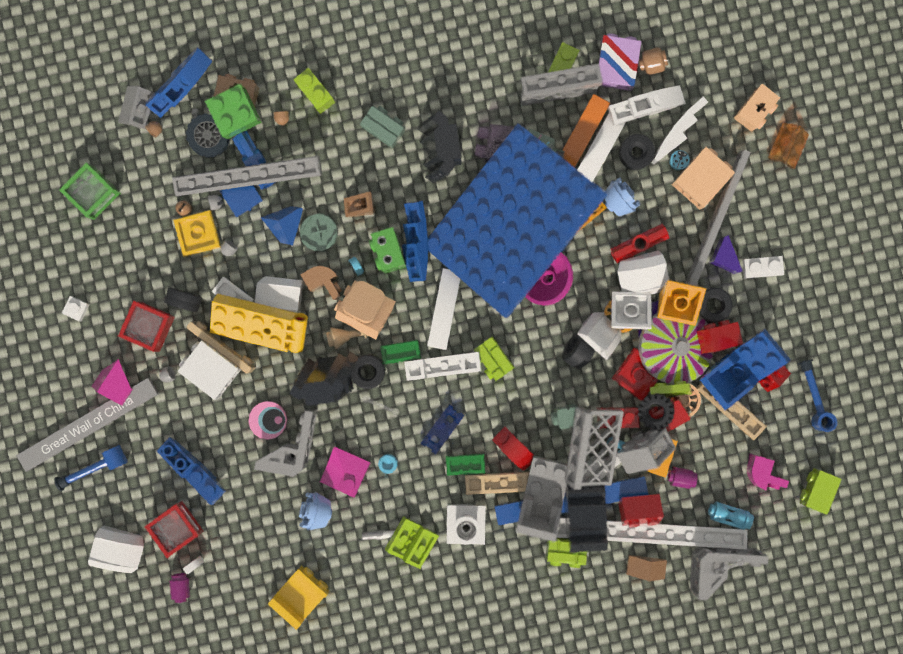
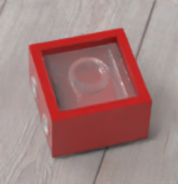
M133 301L118 337L150 351L160 352L175 316L143 302Z
M183 501L178 502L145 526V529L166 558L204 532Z

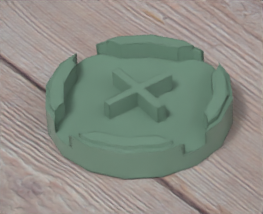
M317 213L308 216L302 222L300 237L307 248L313 251H325L335 244L338 238V228L329 216Z

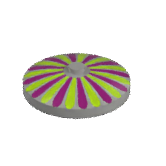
M657 313L651 317V329H642L639 338L640 359L648 373L655 379L668 384H674L677 381L689 383L700 377L708 368L714 353L702 354L697 336V331L703 330L704 325H708V323L700 315H698L696 326L657 318Z

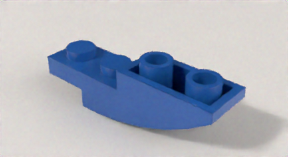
M197 47L171 73V77L145 102V105L161 118L172 106L175 107L186 96L207 70L212 60Z
M169 437L157 450L181 478H185L210 505H213L226 492L215 480L216 477L172 437Z

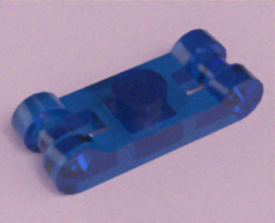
M451 404L446 407L420 443L424 447H429L435 455L465 416L462 412L458 413L454 410ZM448 415L454 418L452 423L446 420ZM433 435L439 438L437 443L431 440Z

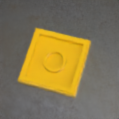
M211 210L173 220L183 257L221 247Z

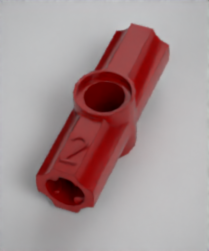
M662 223L611 248V255L618 264L622 260L635 256L669 239L668 231ZM636 239L644 241L642 249L635 246Z

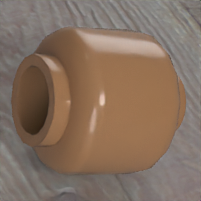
M659 47L644 51L642 59H639L641 71L645 70L647 75L663 72L666 65H668L665 50L662 51Z

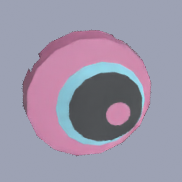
M266 401L259 403L250 412V429L261 439L269 440L276 438L287 427L286 411L276 402Z

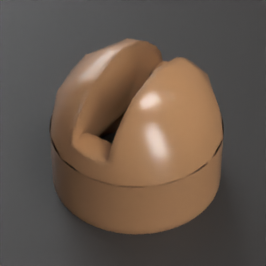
M289 111L273 112L274 120L277 124L284 125L289 121Z
M152 121L145 126L146 130L154 138H157L162 132L161 124L156 121Z
M182 200L176 204L175 209L179 215L188 216L192 212V206L189 202ZM185 203L186 205L183 207V209H182L181 212H180V211H179L180 208H181L182 205Z

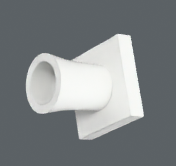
M447 504V544H485L486 505ZM467 524L470 528L463 529V526Z

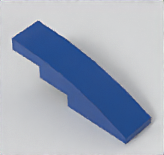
M423 201L408 202L404 204L408 223L403 224L407 243L402 244L409 281H425L428 264V237Z

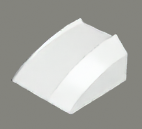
M659 250L620 261L618 276L622 292L660 293L666 281L669 280L666 261Z
M264 276L257 282L255 303L301 313L300 305L304 281Z
M593 312L583 322L577 333L606 360L613 353L622 338L621 328H611V320L604 315V312Z
M104 525L98 529L95 535L88 563L90 566L133 573L139 566L144 548L143 538L141 535Z

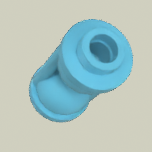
M717 501L711 504L708 510L711 520L742 530L750 529L754 521V515L750 514L749 511Z

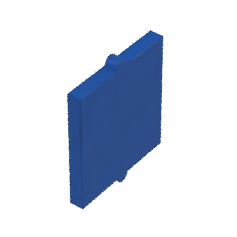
M254 185L219 190L236 217L248 210L251 211L254 206L263 201Z

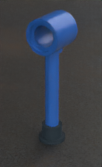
M813 359L799 362L797 364L800 365L802 372L805 373L817 411L812 417V426L818 431L831 432L837 426V419L832 413H828L824 409L812 371L814 369L812 365ZM823 417L827 419V425L825 427H823L821 424V420Z
M118 445L103 452L102 460L73 474L55 477L54 483L57 489L63 491L65 487L70 486L71 482L105 466L109 470H113L128 463L121 446Z

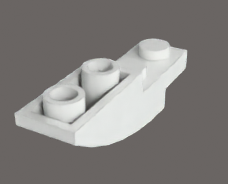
M673 86L631 97L626 101L609 106L608 110L615 126L646 115L650 116L679 107L686 103L681 87Z

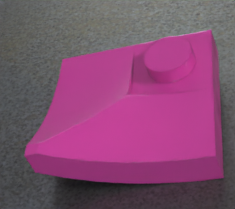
M333 447L320 482L355 498L371 462Z

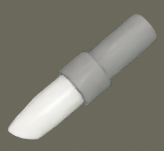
M395 530L362 532V540H384L385 538H391Z

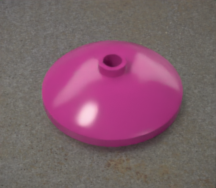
M561 252L525 297L530 302L542 306L552 305L560 301L568 293L573 281V269L566 255ZM553 276V280L549 282V278Z

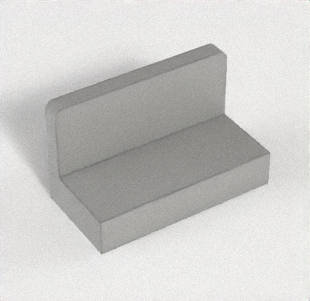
M128 86L118 123L146 129L145 126L147 125L150 109L145 105V102L154 92L139 86Z

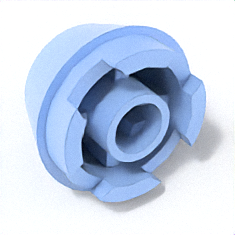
M621 177L615 181L612 180L605 190L608 194L605 198V205L618 216L635 212L636 208L641 205L639 200H634V191L626 182L622 183Z
M307 492L305 495L308 498L306 502L301 503L299 517L303 518L302 523L300 522L299 526L307 530L325 528L332 515L331 501L317 492Z

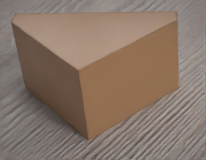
M371 192L344 198L345 217L375 215L374 199Z
M628 555L626 574L646 581L665 579L667 560Z

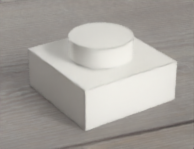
M70 296L62 314L77 321H82L90 304Z

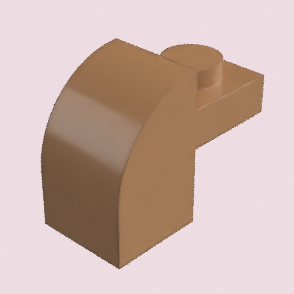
M316 266L301 274L311 292L325 285L333 300L336 301L342 297L340 294L342 292L341 287L337 281H332L339 276L330 268Z

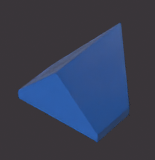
M290 206L260 218L280 243L293 246L303 208Z

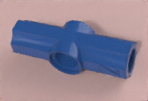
M247 131L241 132L233 138L236 147L242 155V161L245 166L267 163ZM275 182L259 184V187L263 190L272 186Z

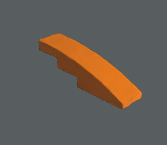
M593 94L562 150L565 151L564 160L574 168L610 105L609 101L596 94Z

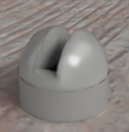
M208 196L211 211L221 208L223 202L220 196Z
M225 240L221 245V252L225 256H231L238 250L229 240Z
M170 366L163 368L159 373L162 382L168 383L176 379V374Z

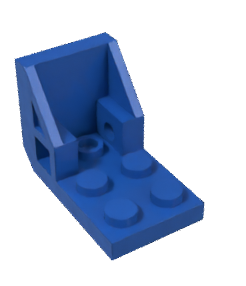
M764 329L717 361L700 381L722 408L726 410L754 388L761 379L786 365L791 359L768 331Z

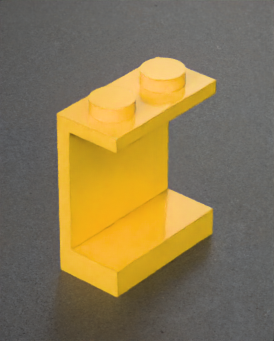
M302 565L268 603L272 609L296 630L330 591L327 589L328 585L324 581L317 580L313 576L312 570L308 567L304 568Z

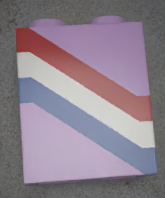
M616 34L603 35L600 43L602 45L599 58L603 81L602 87L632 91L635 85L642 41H638L635 37L620 38Z

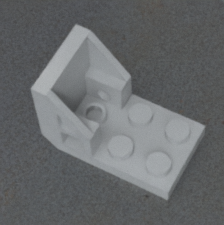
M310 408L301 414L300 425H302V430L297 434L296 444L288 443L256 461L254 470L293 477L308 466L318 409Z
M533 456L516 529L517 533L555 542L567 483H565L566 463Z
M698 546L692 552L690 591L698 600H707L728 578V562L735 566L749 563L750 566L761 567V564H768V556L757 548H747L746 550Z

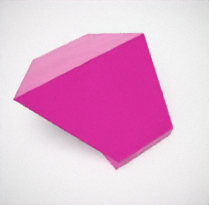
M119 359L104 368L91 386L97 393L121 406L133 390L129 385Z

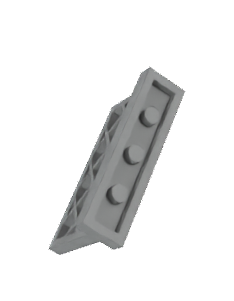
M599 64L521 77V106L595 94L598 86H601L603 83Z
M576 407L565 483L570 487L581 489L582 486L612 485L624 411L621 409L586 410L583 407ZM598 415L601 419L593 426L591 424L592 416ZM612 415H616L615 422L610 426L607 420ZM605 424L608 429L600 435L597 429ZM595 433L598 438L590 445L588 443L589 437ZM612 433L613 439L606 444L604 439ZM602 442L605 447L597 454L594 448ZM592 452L595 457L586 463V456ZM606 452H609V453H610V457H609V459L604 463V462L601 460V457H602ZM599 461L602 466L593 472L591 467ZM589 470L592 475L587 480H583V474ZM606 470V480H600L598 476Z

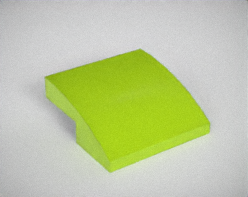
M403 516L385 547V551L403 559L405 563L421 569L439 535Z

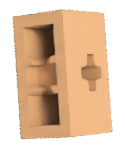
M761 84L748 98L734 119L751 132L756 128L761 129L767 121L765 119L767 114H772L778 107L777 101L780 97Z

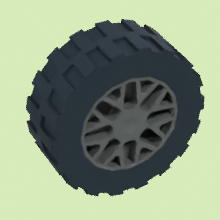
M208 113L197 115L187 126V142L190 148L200 156L207 158L217 157V155L223 154L222 152L226 151L228 144H230V138L226 139L221 136L212 115Z

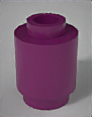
M673 467L672 470L668 471L667 481H670L671 486L686 489L696 487L698 475L693 470Z
M186 573L172 574L171 580H169L171 600H175V603L186 602L187 598L190 597L189 577H187Z

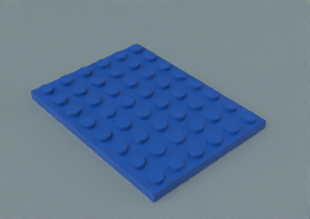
M518 123L428 237V251L504 318H508L608 194Z

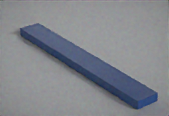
M645 476L612 482V485L604 486L606 504L619 502L623 497L648 495ZM566 492L563 500L561 513L565 512L564 501L566 500ZM523 500L494 506L498 526L519 521Z

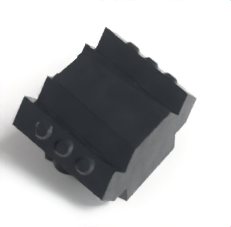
M440 111L424 120L418 128L424 134V137L420 140L425 160L423 165L430 170L425 178L433 184L448 176L453 168L461 165L462 162L456 123L448 124V117Z
M349 352L347 358L340 353L337 356L327 358L319 356L316 363L308 358L306 364L301 368L297 379H295L289 394L298 400L305 399L307 406L334 403L341 400L343 396L354 389L351 372L359 357Z
M567 485L564 505L566 535L568 537L570 553L607 551L605 487L582 486L581 489H573Z

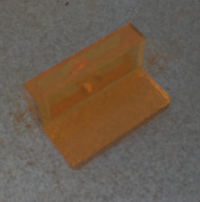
M782 123L768 158L771 161L785 163L789 168L795 169L809 134L800 125Z

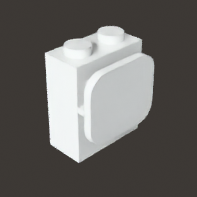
M196 342L191 348V355L185 357L179 364L181 368L178 372L214 400L219 399L241 369L206 342Z

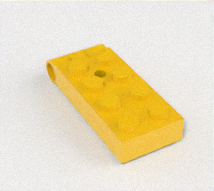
M217 293L212 301L210 333L285 352L290 350L294 353H300L304 350L308 317L303 313H295Z

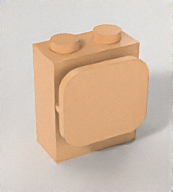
M707 147L700 151L671 184L699 210L711 201L735 173L732 170L733 167L728 162L719 159L717 152Z
M355 280L352 286L348 285L345 289L343 301H338L334 309L337 311L335 319L377 339L396 301L386 297L382 290L369 283Z

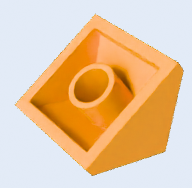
M667 280L659 293L657 318L696 326L706 288Z

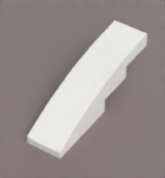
M704 96L687 110L670 129L651 162L653 165L687 139L683 132L698 121L694 114L708 103Z
M443 268L428 340L429 347L444 350L447 349L460 278L449 269Z

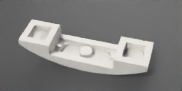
M610 113L607 115L577 169L592 182L625 123L614 126Z
M479 352L404 362L407 381L482 371Z

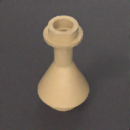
M331 327L330 332H326L329 347L334 346L336 350L351 338L364 335L366 339L368 336L356 329L348 331Z

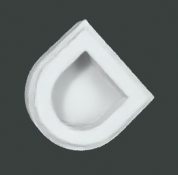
M201 555L183 568L186 574H189L204 563Z

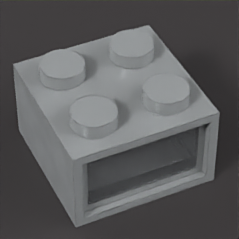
M655 428L645 433L640 431L631 436L632 439L622 445V449L617 453V456L626 473L629 474L658 468L676 447L666 428L660 430Z

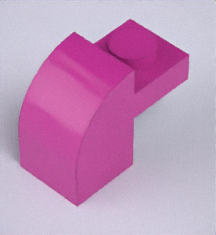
M750 453L747 475L755 486L763 490H767V486L780 490V487L787 488L789 483L784 478L771 475L774 460Z

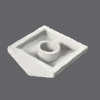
M612 292L611 328L651 329V292Z

